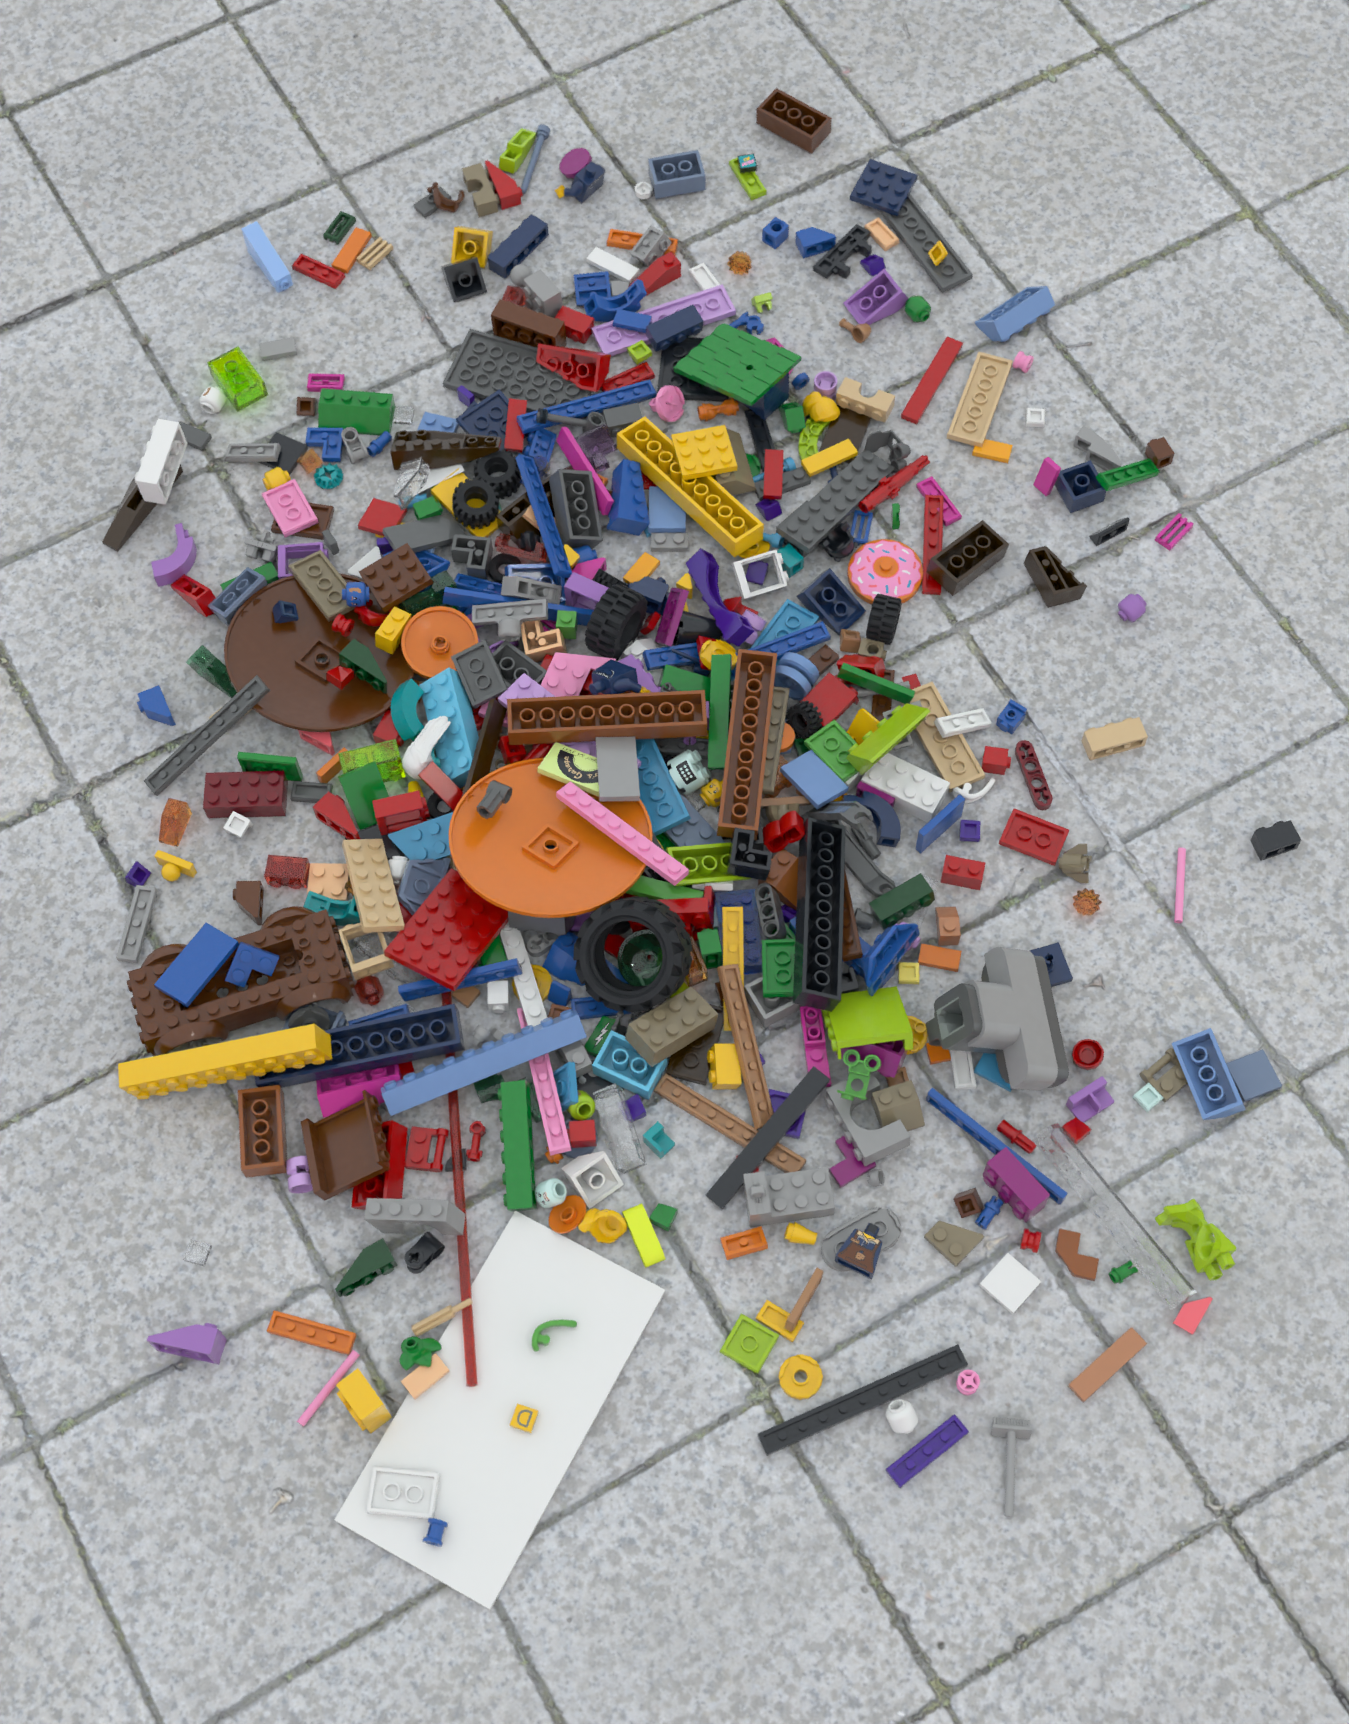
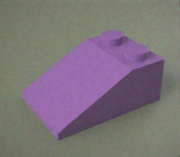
M884 268L843 304L859 324L866 323L870 325L899 311L905 306L908 297Z
M205 1323L204 1326L196 1324L148 1336L147 1341L156 1351L219 1365L227 1339L222 1334V1331L217 1329L218 1326Z

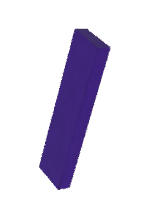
M954 1414L886 1468L885 1471L896 1485L901 1488L966 1436L969 1431Z

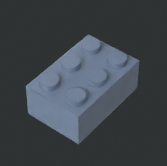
M699 150L648 159L649 177L655 199L706 190V175Z

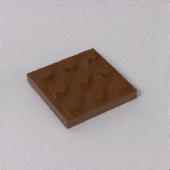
M408 543L359 571L384 612L433 584L431 577Z

